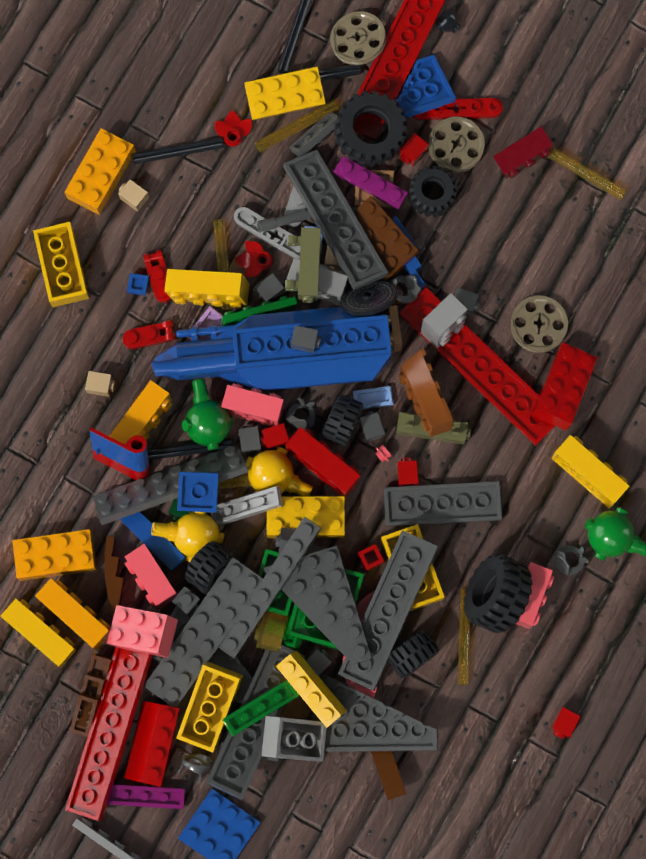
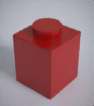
M414 133L400 149L399 155L401 160L407 165L415 166L428 151L429 144Z
M284 423L262 430L263 436H260L262 446H267V450L284 447L289 441Z
M402 458L401 461L397 462L398 487L418 486L417 460L412 461V458Z
M376 544L358 552V557L366 572L384 564Z
M561 707L550 729L554 731L553 734L561 739H564V737L570 738L580 716Z

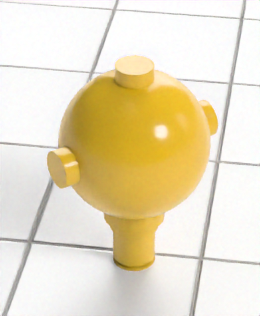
M277 447L276 450L260 452L254 458L249 456L245 463L248 468V479L251 486L256 490L255 493L277 486L280 488L281 493L287 491L289 493H297L303 497H309L313 486L299 479L298 475L294 474L293 465L286 456L288 451L281 447Z
M206 512L187 513L177 522L166 524L153 522L151 528L152 536L164 537L168 541H173L176 548L186 556V561L188 562L207 543L216 541L222 544L224 534L219 532L216 522Z

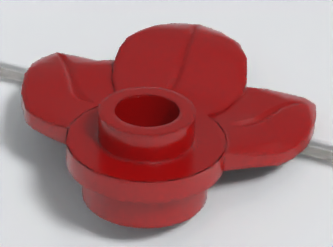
M231 111L226 116L224 122L215 121L216 133L223 137L224 142L230 147L238 146L242 138L247 136L252 128L251 119L241 121L234 111ZM231 136H236V139L234 141L230 140L229 138Z
M245 241L246 252L235 258V262L240 267L246 269L245 277L249 278L257 277L262 270L268 269L273 261L271 254L263 251L261 244L254 241ZM265 258L267 261L262 264L260 259Z

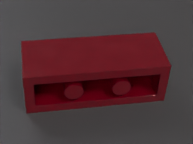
M541 126L497 153L493 158L506 179L508 177L514 178L520 173L521 169L525 167L530 168L536 164L537 159L541 157L546 158L551 155L554 146Z

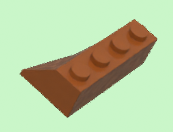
M423 348L401 365L398 377L400 383L406 387L408 399L414 403V411L417 416H420L424 431H427L429 436L432 437L452 430L453 418L444 397L440 398V386L438 381H433V369L430 363L426 364L425 362L426 352Z

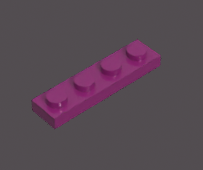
M344 156L333 171V174L399 210L408 195V192Z
M113 785L107 805L184 809L185 789Z

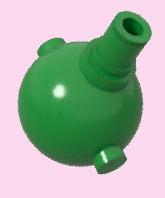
M205 379L192 381L194 405L187 412L185 420L182 422V428L195 443L207 446L208 451L219 449V443L227 437L234 419L232 415H229L227 409L221 408L222 404L213 401L212 395L207 390Z
M617 507L616 511H605L593 519H587L584 528L588 530V540L591 547L596 551L594 555L596 558L605 561L606 557H617L626 552L631 554L638 553L646 557V542L642 541L635 534L633 524L626 516L628 511Z

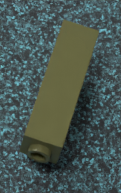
M301 227V236L288 235L287 238L288 246L301 247L299 281L285 280V291H298V300H302L305 303H312L314 300H318L321 228Z
M399 412L396 431L398 435L463 445L465 440L470 438L471 429L467 428V422L453 420L452 430L430 437L428 432L424 431L419 415Z

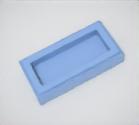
M391 386L353 391L354 400L363 403V410L393 406Z

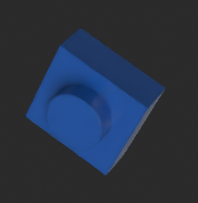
M130 273L127 293L146 296L149 276Z

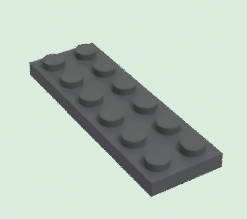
M499 481L384 488L386 527L502 520Z

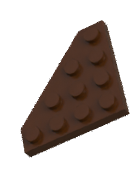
M372 196L357 208L356 218L388 271V275L379 280L389 281L420 251Z

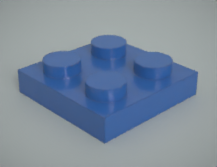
M179 471L177 511L216 513L218 473Z

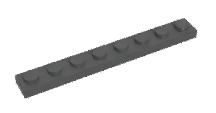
M307 517L303 518L218 648L232 658L238 656L322 527Z

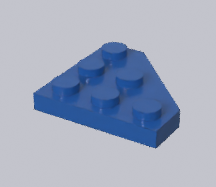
M435 55L416 61L403 91L396 100L398 102L397 106L402 107L404 110L403 116L407 118L453 103L456 100Z

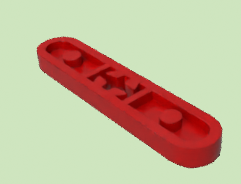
M497 98L456 99L453 103L412 116V118L416 120H444L449 117H463L467 119L497 118L502 113L503 105ZM454 105H458V108H461L458 113L451 110L454 108Z

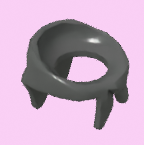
M415 275L398 276L390 281L395 287L397 283H401L408 292L407 296H401L403 292L399 289L397 290L398 297L396 300L401 304L415 301L421 291Z
M299 397L298 403L292 404L286 414V421L289 426L296 431L300 427L304 430L306 428L310 429L316 420V412L312 407L315 403L304 402ZM299 408H305L308 410L310 417L308 420L296 418L294 416L295 411Z
M564 546L556 552V568L565 575L577 574L583 569L585 563H589V560L585 558L583 546L580 549L575 546ZM572 552L578 556L579 563L576 567L569 566L565 558L567 553Z
M203 754L182 756V765L178 773L181 772L183 767H187L200 775L198 779V784H200L209 773L213 761L209 756ZM193 760L200 763L201 765H194L189 763L188 761Z

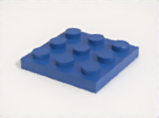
M211 789L178 839L206 859H236L261 822L214 789Z

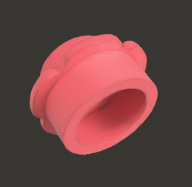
M383 445L379 448L376 447V456L382 462L384 460L389 462L388 459L392 457L389 451Z

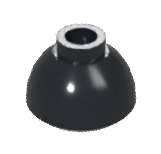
M453 8L445 10L440 15L435 24L436 29L441 32L452 33L459 29L458 15Z

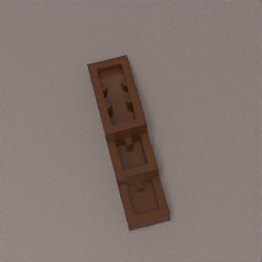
M107 536L105 580L107 595L114 616L116 605L121 606L125 579L118 577L121 559L114 557L117 539Z
M97 653L92 654L69 732L88 737L112 658Z
M392 751L371 752L387 801L405 795L406 791Z

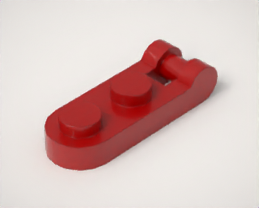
M157 250L156 253L150 255L148 253L143 254L156 300L161 303L169 302L171 298L165 292L167 269L161 250ZM158 260L159 265L152 267L151 262Z
M169 320L159 324L130 329L124 333L123 343L129 349H138L175 341L177 338L176 334L173 333V321ZM165 330L166 335L161 336L160 331Z

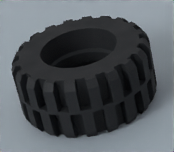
M363 91L361 95L355 94L350 100L347 99L344 102L343 107L338 112L334 129L336 144L341 147L340 151L343 155L347 154L349 156L348 159L351 161H358V165L363 166L366 163L368 167H374L377 163L379 166L385 164L387 160H392L399 153L406 139L408 127H406L407 117L403 116L404 110L402 107L397 106L398 102L395 99L392 101L388 99L389 95L386 93L383 96L378 95L379 91H373L372 94H368V91ZM364 114L379 116L388 127L386 139L377 144H369L360 140L353 130L356 118Z
M494 554L487 557L485 561H482L479 564L480 566L473 572V576L470 577L469 585L465 590L466 596L463 601L465 605L463 607L465 615L471 623L493 633H501L511 629L513 624L520 620L519 617L524 614L525 607L530 601L529 596L532 593L531 586L533 581L526 565L503 554Z

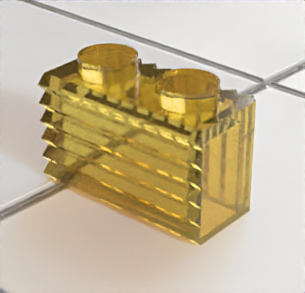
M266 612L256 629L254 637L255 640H258L256 647L278 653L288 617Z

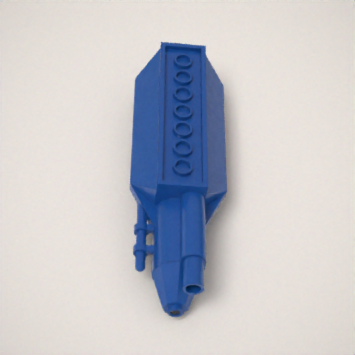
M342 307L251 315L236 325L217 327L216 325H210V327L206 328L191 327V329L178 330L176 336L179 338L191 337L192 341L176 343L157 355L155 360H152V369L155 372V377L163 376L176 380L221 377L244 387L260 391L373 381L390 365L391 345L388 317L380 312L372 315L356 316L346 313ZM295 325L318 330V336L321 337L319 348H315L314 353L291 348ZM211 335V340L198 341V336Z

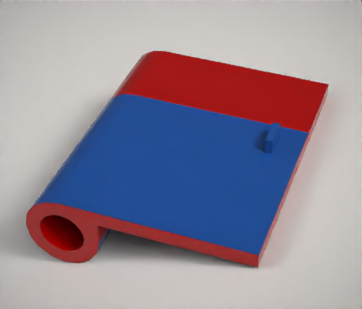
M92 427L90 428L89 432L95 460L135 480L145 479L149 476V460L145 438L139 435L132 436L125 445Z

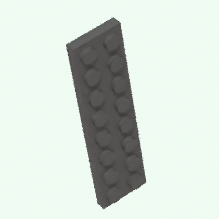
M315 150L284 163L283 168L317 227L321 228L322 236L342 271L348 276V281L353 290L386 277L388 271L319 152Z
M238 444L157 472L145 479H138L93 496L101 525L178 498L179 471L218 473V483L247 473L248 470Z
M402 530L361 622L372 659L352 665L345 657L338 673L339 675L375 691L439 546Z
M233 557L172 644L169 657H163L144 687L170 706L177 708L199 677L203 664L211 660L264 578Z
M273 640L269 641L239 709L287 680L276 666L288 655L295 652L294 650ZM284 706L267 716L279 717ZM265 717L233 737L228 732L208 776L207 784L240 800L244 798L262 757Z

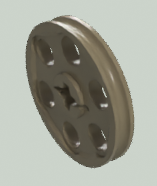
M363 11L352 12L343 16L334 25L331 31L330 42L335 55L342 62L350 65H363L373 61L381 54L386 44V32L382 22L375 15ZM359 18L362 22L359 25H353V20ZM377 24L378 28L375 31L368 30L369 26ZM340 29L347 30L344 36H338L337 32ZM357 36L361 37L360 41H356ZM377 40L380 42L377 47H370L372 41ZM345 45L348 47V50L344 53L338 51L341 46ZM363 51L365 54L362 58H355L357 52Z
M449 117L440 121L431 131L428 150L432 160L438 167H442L445 171L452 173L465 172L477 165L482 158L485 146L484 136L480 128L471 120L463 117ZM459 123L462 128L459 131H454L451 125ZM441 131L446 137L443 140H437L435 134ZM473 131L477 133L478 137L475 140H470L467 134ZM460 139L459 146L453 150V143ZM442 149L446 155L443 158H438L435 152ZM474 149L478 152V156L470 158L467 152ZM454 158H458L462 161V164L459 167H454L451 161Z
M532 296L524 299L517 305L511 317L510 327L515 341L522 348L535 353H543L553 350L563 341L568 329V318L565 310L556 300L547 296ZM526 304H535L536 310L528 312L525 308ZM547 304H551L555 307V311L548 314L545 312L544 307ZM540 314L541 323L544 325L541 326L538 335V328L534 323H537ZM523 318L526 324L524 327H517L515 320ZM561 321L564 327L561 330H555L553 323ZM525 335H532L534 342L526 344L523 341V337ZM550 336L553 339V343L549 346L544 345L542 342L543 337Z

